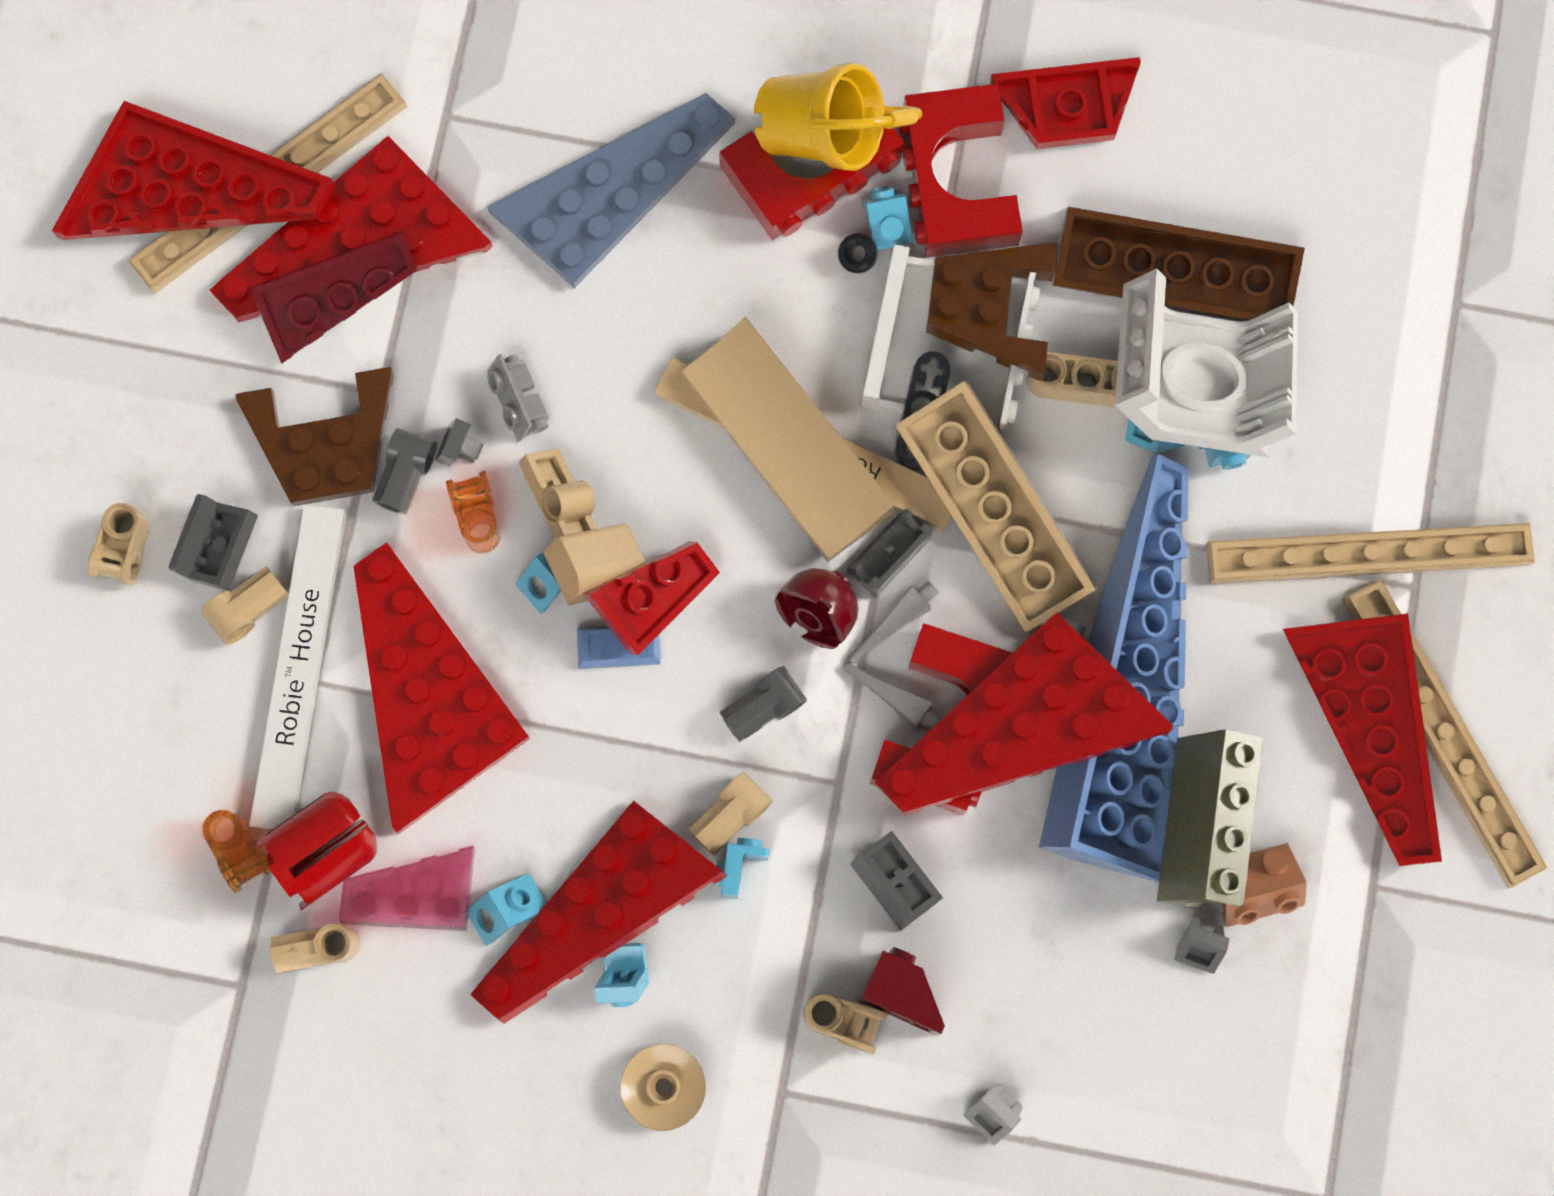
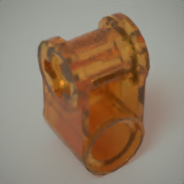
M480 471L479 476L459 482H454L452 479L447 480L446 486L451 505L467 546L472 551L480 554L494 550L500 542L501 533L486 471ZM484 523L490 526L486 536L475 538L470 535L471 530L478 524Z
M217 810L206 817L202 827L204 839L214 854L224 879L233 892H239L242 890L244 883L262 873L266 875L272 873L268 868L269 861L266 858L267 855L262 847L255 848L253 842L256 840L246 821L240 815L227 810ZM231 819L235 827L234 833L230 839L220 841L216 834V827L222 820Z

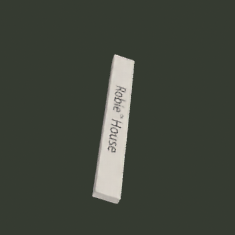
M304 505L249 824L251 828L273 830L297 813L346 519V511L344 509Z

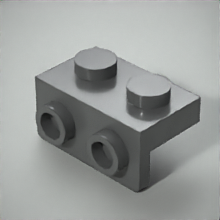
M197 494L170 560L169 570L192 582L230 590L258 515L248 509L218 503L206 495Z

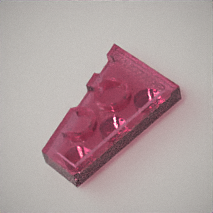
M474 846L459 849L458 852L439 857L434 855L422 858L420 862L397 868L392 866L347 878L343 881L339 922L348 925L467 931L475 853Z

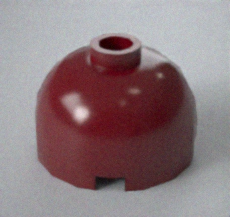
M810 568L797 573L783 585L774 600L776 609L783 621L790 628L794 623H797L808 631L801 637L821 648H837L849 636L858 619L859 607L856 595L851 588L849 580L843 574L836 571L831 572L825 569Z

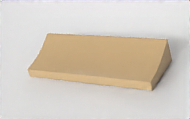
M746 316L706 352L681 370L682 377L827 562L831 561L893 514L894 503Z
M963 381L895 425L1025 633L1048 620L1056 612H1061L1096 590L1097 586L967 381Z

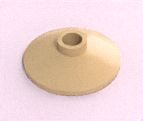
M656 1044L639 1051L626 1065L621 1079V1097L626 1110L639 1124L652 1130L668 1131L687 1124L698 1113L705 1098L706 1080L700 1064L688 1051L671 1044ZM660 1079H668L672 1084V1090L666 1096H662L656 1091V1084Z

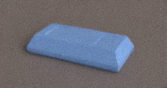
M608 626L577 628L579 669L661 664L659 635L636 656L631 655Z

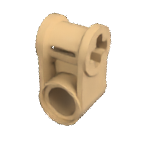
M116 503L106 509L102 517L96 543L89 557L88 574L90 577L98 578L100 575L120 579L123 585L132 586L140 570L141 556L149 533V522L143 513L126 503ZM126 516H133L132 528L126 533H119L118 526L120 521Z
M828 994L813 996L806 1002L803 1008V1019L808 1028L837 1039L839 1043L870 1054L875 1053L876 1048L873 1046V1042L880 1022L886 1020L887 1013ZM819 1001L829 1003L834 1010V1018L826 1026L816 1024L812 1018V1008ZM865 1018H866V1023H865V1026H864V1028H863L861 1037H859L860 1032H861V1029H862V1026H863V1023H864V1020H865Z

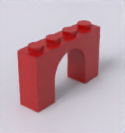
M999 84L905 95L903 106L917 107L922 110V117L915 124L898 127L899 134H906L908 147H903V163L905 171L912 170L914 184L908 185L909 201L911 208H918L919 221L914 222L916 244L924 246L925 258L1019 246L1023 230L1017 195L979 200L961 199L951 195L940 186L932 169V161L936 154L951 143L1001 136L1004 114Z
M884 127L878 151L868 165L858 171L834 168L829 173L820 177L799 178L780 169L771 156L761 147L756 135L751 131L719 151L720 168L769 237L774 240L781 234L787 237L795 233L803 225L802 221L814 213L816 216L826 213L835 205V200L846 193L853 195L867 185L868 179L878 172L886 174L893 170L901 162L900 158H902L904 142L894 128L887 129Z
M923 623L908 669L952 683L967 696L1003 663L1012 652ZM884 739L870 784L876 786L875 782L911 748ZM981 791L934 806L964 815L969 806L977 807Z

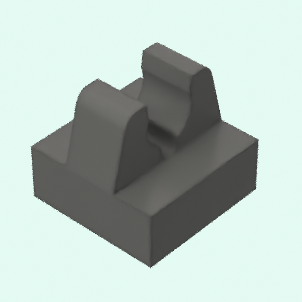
M455 418L446 430L434 461L448 467L456 462L457 457L474 463L475 459L478 460L484 444L467 436L471 424Z
M1195 917L1192 919L1176 948L1174 960L1214 974L1227 953L1230 938L1225 937L1224 929L1220 925H1216L1213 932L1199 928L1201 919Z

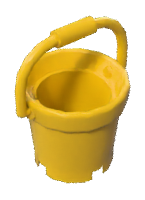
M855 63L838 64L823 72L771 77L759 89L754 104V113L762 114L763 127H755L756 137L761 147L770 155L819 160L831 168L858 171L870 163L878 151L884 127L892 129L915 124L922 117V110L917 107L884 106L882 91L876 77L864 65Z

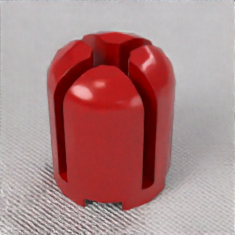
M336 792L324 793L253 842L256 849L264 844L269 852L266 856L269 861L268 868L287 895L292 897L298 893L303 899L299 903L301 911L366 866L377 854L375 834L364 819L357 821L361 815L351 800Z

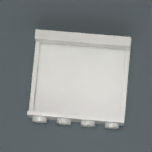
M894 244L861 407L901 415L916 360L926 352L936 351L943 354L949 360L951 366L946 392L963 381H967L1002 435L1006 423L1014 424L1018 401L1011 399L1014 385L1021 386L1025 370L1012 364L1010 368L996 363V357L977 349L970 352L926 333L935 261L909 256L910 247ZM1034 272L1029 273L1027 280L1012 277L1006 336L1031 339L1033 325L1026 324L1028 311H1036L1040 288L1033 286L1036 275ZM931 360L928 365H921V371L927 373V378L923 387L916 383L915 391H929L938 396L939 389H930L933 378L936 375L942 376V370L936 367L937 361ZM925 398L914 400L911 405L912 414L931 402Z

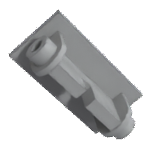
M498 354L487 371L488 384L491 391L497 394L503 407V419L507 428L513 430L517 442H520L530 428H532L534 433L547 429L549 426L546 421L549 419V416L538 393L524 396L523 394L524 391L535 387L525 361L520 360L517 354L508 356L505 359L502 354Z

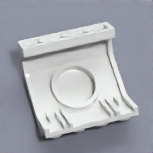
M1157 268L1123 284L1115 406L1151 440L1270 458V444L1296 434L1298 311L1290 303L1251 320L1236 322L1177 312L1165 307L1166 277Z

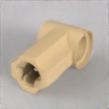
M266 566L233 591L227 590L213 597L202 607L201 614L225 645H230L245 637L254 628L257 619L286 599L289 594Z
M744 771L724 788L718 796L719 800L688 830L713 856L744 826L748 827L773 802Z
M328 924L322 928L271 937L269 948L271 962L277 974L331 963L347 962L357 955L360 949V938L353 928L339 924ZM336 932H340L345 938V948L338 955H334L329 949V939Z

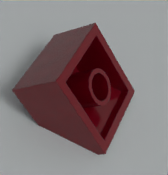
M893 947L889 953L883 950L876 959L859 1001L934 1036L941 1035L945 1025L923 968L914 964L917 957L896 947Z

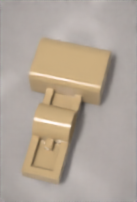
M559 449L530 453L523 456L519 465L555 538L543 554L568 606L587 602L588 600L582 593L645 563L643 555L627 524L623 523L597 529L591 516L595 507L592 488L583 480L574 481Z

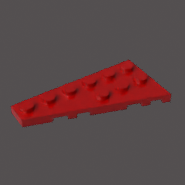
M1408 613L1283 629L1399 866L1442 862Z
M633 800L470 995L496 1019L505 1024L546 997L547 991L567 978L572 980L584 972L582 968L600 956L605 958L658 923L659 917L679 904L681 906L685 905L695 898V893L712 882L717 884L726 878L727 875Z

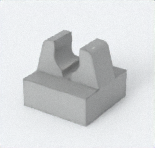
M1002 1085L989 1089L963 1115L993 1145L1009 1134L1021 1121L1019 1116L1022 1111V1104L1017 1101L1012 1107H1009L1000 1098V1095L1005 1091Z

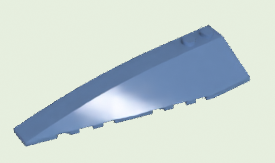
M1153 454L1116 552L1088 643L1173 725V730L1166 736L1160 735L1134 743L1133 746L1124 749H1114L1098 757L1057 767L1039 848L1072 860L1159 883L1178 727L1184 726V710L1181 709L1179 704V689L1185 687L1186 620L1180 619L1181 600H1186V582H1181V561L1187 558V542H1184L1182 536V522L1188 520V468L1160 454Z

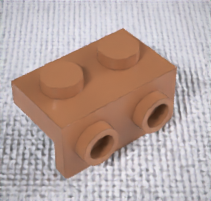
M1288 843L1250 853L1244 904L1242 906L1222 904L1223 920L1226 927L1237 924L1248 925L1259 918L1277 913L1287 914L1305 905L1307 882Z

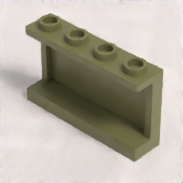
M1224 729L1177 738L1157 902L1193 909L1202 908V903H1221L1231 906H1242L1244 904L1263 746L1262 737Z

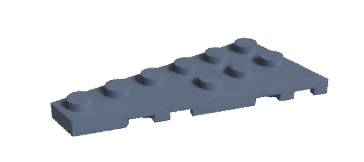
M705 93L487 207L488 212L575 289L735 124V117Z

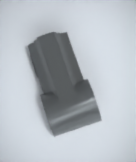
M397 428L389 441L385 456L387 464L372 501L389 511L407 514L421 476L426 475L431 468L437 450V442Z
M781 666L763 677L755 684V689L720 711L721 717L739 743L774 719L778 721L785 718L807 702V698L785 666Z

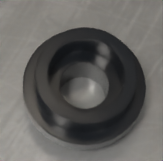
M855 233L847 236L841 242L838 249V258L841 265L847 271L858 274L865 273L875 265L878 258V249L872 238L865 234ZM858 246L863 247L865 250V256L861 261H856L853 257V251Z

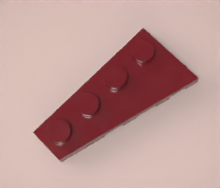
M403 231L254 285L250 290L282 364L293 357L299 350L322 337L331 328L354 315L360 308L377 299L415 273L417 267Z

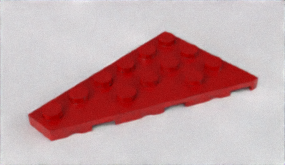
M123 101L55 223L52 232L57 238L62 240L315 220L319 218L335 184L330 177Z
M387 136L334 182L335 187L318 219L287 222L209 291L239 323L257 318L260 315L250 290L252 286L403 231L417 267L416 272L429 269L434 264L456 261L455 258L482 250L483 253L488 252L493 246L492 242Z
M386 542L356 563L353 568L391 825L396 833L400 834L530 740V737Z
M1056 612L875 782V785L906 816L922 811L932 805H942L958 797L978 791L984 792L1013 783L1015 780L1023 777H1033L1042 774L1043 771L1098 757L1114 749H1124L1133 746L1134 743L1153 737L1166 736L1173 730V725Z

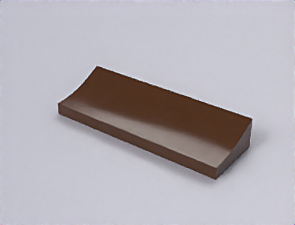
M1068 206L1064 214L1053 286L1123 298V284L1157 268L1166 277L1164 306L1251 320L1287 303L1294 307L1305 248Z

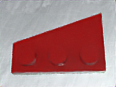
M689 541L582 594L631 655L638 656L720 572L698 542Z

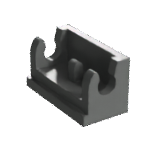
M908 509L900 512L846 569L875 598L931 540L933 529L926 523L918 524L912 518L913 514Z
M893 831L862 852L850 864L900 931L943 899L942 895Z

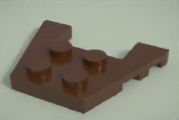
M1057 243L936 257L926 333L970 352H973L975 349L996 357V363L1010 368L1012 364L1028 371V377L1043 381L1048 342L1006 336L1012 276L1028 278L1029 273L1034 272L1036 273V280L1052 282L1055 273Z
M391 367L355 373L360 413L279 427L275 394L272 388L235 394L245 418L293 506L374 492L382 447L383 426L385 419H387L388 398L394 379Z

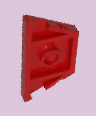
M1140 57L996 73L991 74L990 84H999L1001 101L1036 149L1112 141L1117 134L1141 64Z

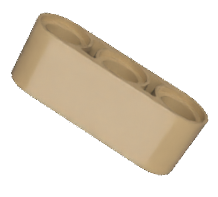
M1047 352L1045 369L1054 372L1057 380L1045 382L1027 376V386L1030 392L1040 398L1116 407L1115 394L1118 361ZM1077 375H1091L1095 379L1096 385L1093 387L1081 385Z

